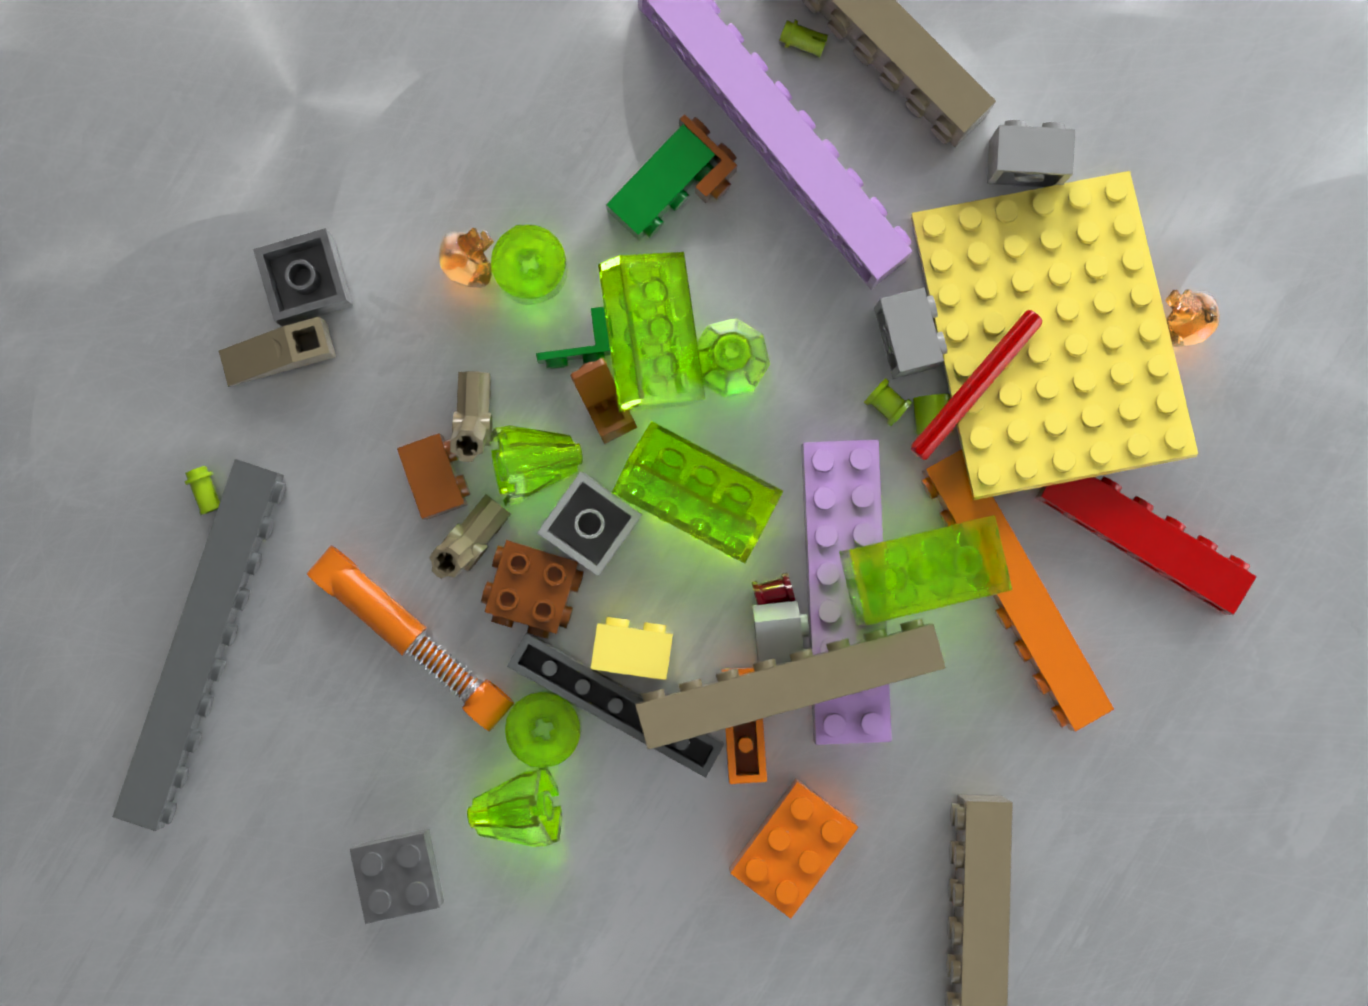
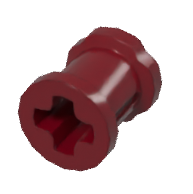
M787 572L782 573L781 578L761 584L757 581L751 582L757 605L796 601Z

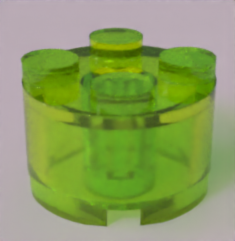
M516 225L505 232L493 248L491 255L492 273L501 290L510 299L525 305L537 304L555 297L563 288L568 275L567 258L562 244L549 230L537 225ZM532 257L535 258L538 268L536 270L530 268L527 273L524 272L525 269L522 262L524 260L530 261Z
M548 690L536 691L520 699L510 710L505 723V737L510 750L520 761L530 767L547 768L564 762L575 751L582 735V718L576 705ZM538 719H542L544 723L551 722L554 728L549 732L550 738H546L543 734H536L535 729L539 726Z

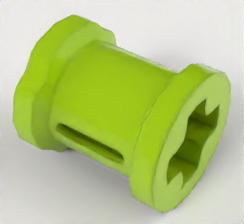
M886 378L864 401L867 406H874L888 419L887 424L890 427L913 403L910 399L904 400L889 386V380Z

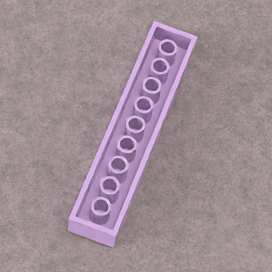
M638 0L640 11L871 290L906 262L912 253L909 247L912 242L901 227H892L885 218L888 214L885 207L876 197L869 199L863 192L861 187L864 184L858 174L852 168L844 169L837 160L840 155L834 145L828 139L821 141L813 131L816 125L804 110L797 112L789 102L792 96L780 81L774 84L765 73L768 67L756 52H753L751 55L741 44L744 42V38L739 30L732 23L726 26L718 16L721 11L714 0Z

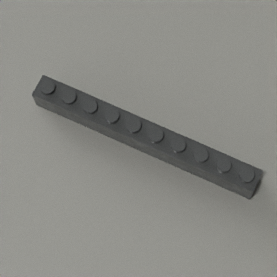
M234 460L112 816L114 818L153 831L164 828L165 824L169 825L173 820L177 809V803L173 802L177 788H183L189 774V767L185 766L189 752L194 753L199 745L202 733L197 731L201 717L206 718L212 707L214 697L209 694L213 682H219L224 672L226 661L222 660L225 647L226 645L231 646L236 637L238 625H235L234 621L238 610L243 611L247 604L250 590L246 589L250 574L255 575L259 569L262 554H259L258 551L262 539L267 540L274 525V519L270 518L274 504L279 505L285 493L286 483L282 482L284 477L282 474L244 461Z

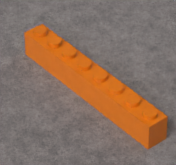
M962 449L923 470L925 478L921 480L925 491L932 500L936 497L944 509V511L939 513L942 521L950 532L956 530L962 541L958 545L962 556L969 565L973 562L981 574L976 578L979 586L987 597L993 595L999 606L995 613L1000 623L1006 630L1010 627L1018 639V641L1013 643L1014 647L1024 662L1030 660L1036 671L1032 678L1042 695L1048 693L1055 706L1050 709L1060 727L1063 728L1067 725L1069 730L1076 732L1113 711L1114 708L994 497L973 500Z

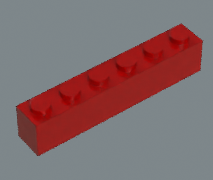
M1103 476L1101 480L1091 477L1041 487L1035 497L1037 500L1225 615L1235 614L1257 578L1256 575L1248 571L1250 568L1248 563L1234 555L1226 558L1216 552L1217 544L1201 535H1198L1197 539L1185 533L1186 526L1170 516H1166L1165 519L1159 517L1152 512L1154 509L1152 504L1138 496H1135L1133 500L1120 493L1122 486Z

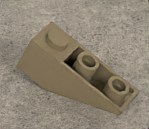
M320 316L280 327L219 350L228 387L336 358L327 322Z

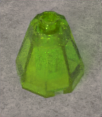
M738 318L707 325L691 351L698 383L711 389L722 398L754 392L770 366L764 335ZM732 348L734 352H739V355L735 358H729L725 352L726 349Z
M511 425L496 427L491 432V442L498 441V449L491 450L498 491L500 494H508L503 499L505 506L520 504L578 472V465L583 463L581 446L579 443H574L570 435Z
M547 766L525 771L473 798L472 805L467 809L468 823L482 837L532 847L552 845L560 841L563 817L561 806H554L552 798L559 796L558 785Z

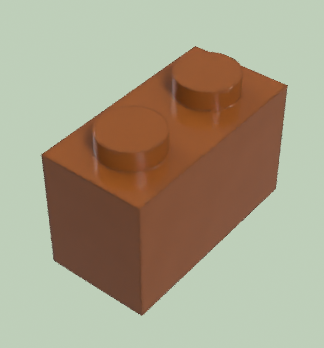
M438 433L397 448L422 519L428 520L468 505L465 497L471 495L464 474L457 476L453 462L458 460V456L450 452V439L445 441L443 435Z

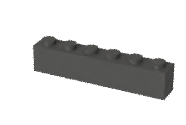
M525 633L507 667L646 744L636 708V703L643 701L641 695L602 673L590 669L591 667L536 636ZM707 733L653 749L706 778L721 752L724 742Z

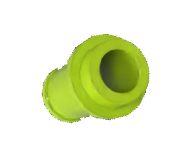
M796 19L794 22L786 20L779 41L785 43V48H788L790 45L820 58L828 34H822L801 26Z
M206 465L186 472L187 480L184 482L185 485H190L200 510V515L218 510L220 500L211 476L214 475L213 472H209Z

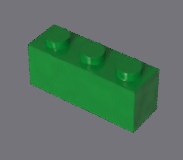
M682 124L606 204L607 211L638 241L645 235L651 238L664 224L661 218L670 208L677 211L690 196L686 191L696 181L699 183L714 168L712 164L715 162L716 154Z

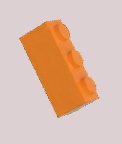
M753 667L738 668L739 675L754 671ZM736 668L721 669V672L728 671V670H732V669H736ZM763 718L726 728L729 784L767 782Z

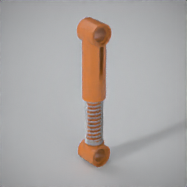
M331 545L307 572L312 581L325 592L337 598L402 656L409 653V657L415 656L414 661L419 660V666L424 664V670L430 669L429 674H435L434 679L439 677V683L445 682L444 687L449 686V691H455L454 695H459V699L465 703L462 709L487 731L490 732L514 705V701L488 679L483 682L481 679H477V675L472 677V671L466 672L467 667H461L462 662L457 664V658L452 660L450 658L452 654H446L447 649L442 651L441 645L437 647L435 645L436 641H430L431 636L428 638L425 636L427 627L361 572L359 567L336 547Z

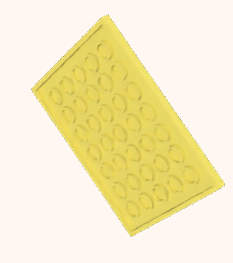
M1130 171L911 214L928 296L932 295L934 297L938 317L933 318L936 333L942 331L947 345V354H943V366L950 398L953 397L1026 310L1034 311L1043 320L1040 328L957 424L973 500L1197 457L1199 453Z

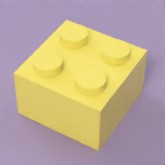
M606 617V623H597L590 669L662 680L667 679L673 633L666 632L667 625L644 622L643 629L629 627L630 620Z

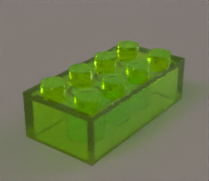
M684 252L619 255L598 264L619 412L679 407L706 400Z
M651 421L627 459L611 493L745 564L763 533L783 490Z
M995 515L839 551L856 625L867 626L1013 590Z

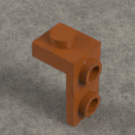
M684 114L679 119V127L684 124L716 154L715 162L717 165L695 186V194L705 203L712 197L718 200L732 185L728 180L737 172V164L734 162L737 157L725 144L720 143L717 146L708 137L710 131L703 122L696 117L690 120Z
M603 358L595 362H588L582 365L579 370L570 374L604 444L638 428Z

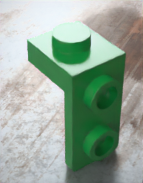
M605 306L590 308L595 345L536 353L537 362L539 364L546 363V369H558L568 367V360L583 359V364L595 362L601 358L605 360L606 355H612L610 338L617 337L615 316H607Z

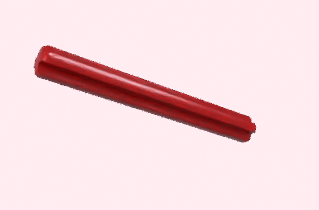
M1032 310L1024 312L912 443L910 450L918 458L927 460L1040 328L1043 320L1038 314Z

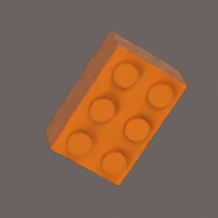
M795 778L729 867L730 874L791 919L856 832L858 825Z

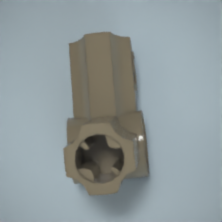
M475 371L458 372L457 411L453 413L450 452L455 453L462 462H473L478 454L483 453L485 446H491L493 424L492 413H489L491 400L490 373Z
M485 494L463 523H458L443 542L432 552L429 557L432 563L431 571L441 579L444 577L455 578L463 570L469 572L489 547L487 544L502 528V525L508 520L511 513Z

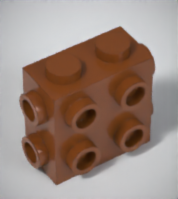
M506 540L504 547L498 545L494 555L492 567L497 568L494 582L487 581L482 594L481 603L487 604L484 612L493 615L491 622L511 628L514 621L528 625L527 633L548 639L550 632L558 634L560 627L567 629L573 607L567 606L571 591L578 593L584 571L578 570L580 563Z

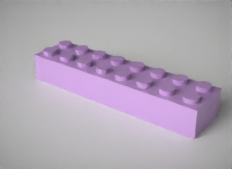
M879 440L804 442L801 445L809 647L812 649L813 655L828 651L826 644L848 638L851 645L865 641L863 636L865 633L883 628L886 629L887 633ZM889 684L812 705L813 742L816 745L892 742Z

